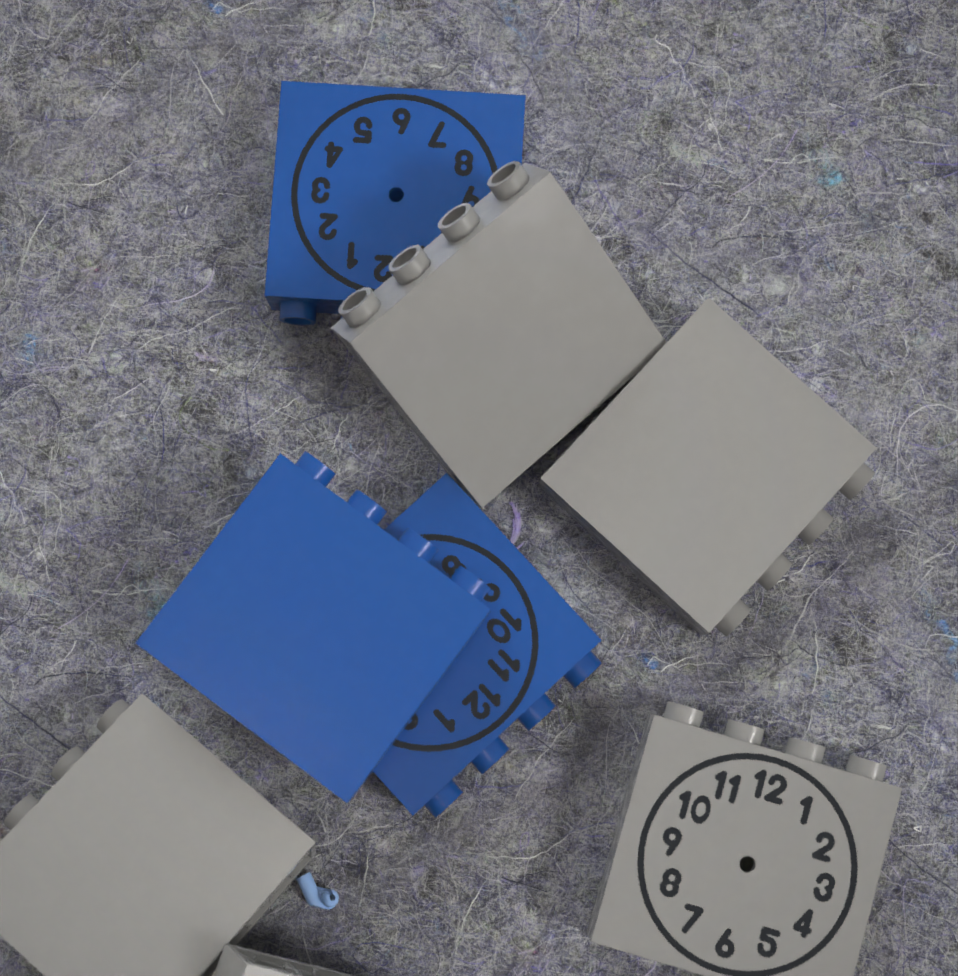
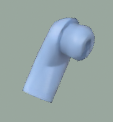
M311 872L296 878L305 900L310 906L328 910L334 908L338 903V893L333 889L317 886Z

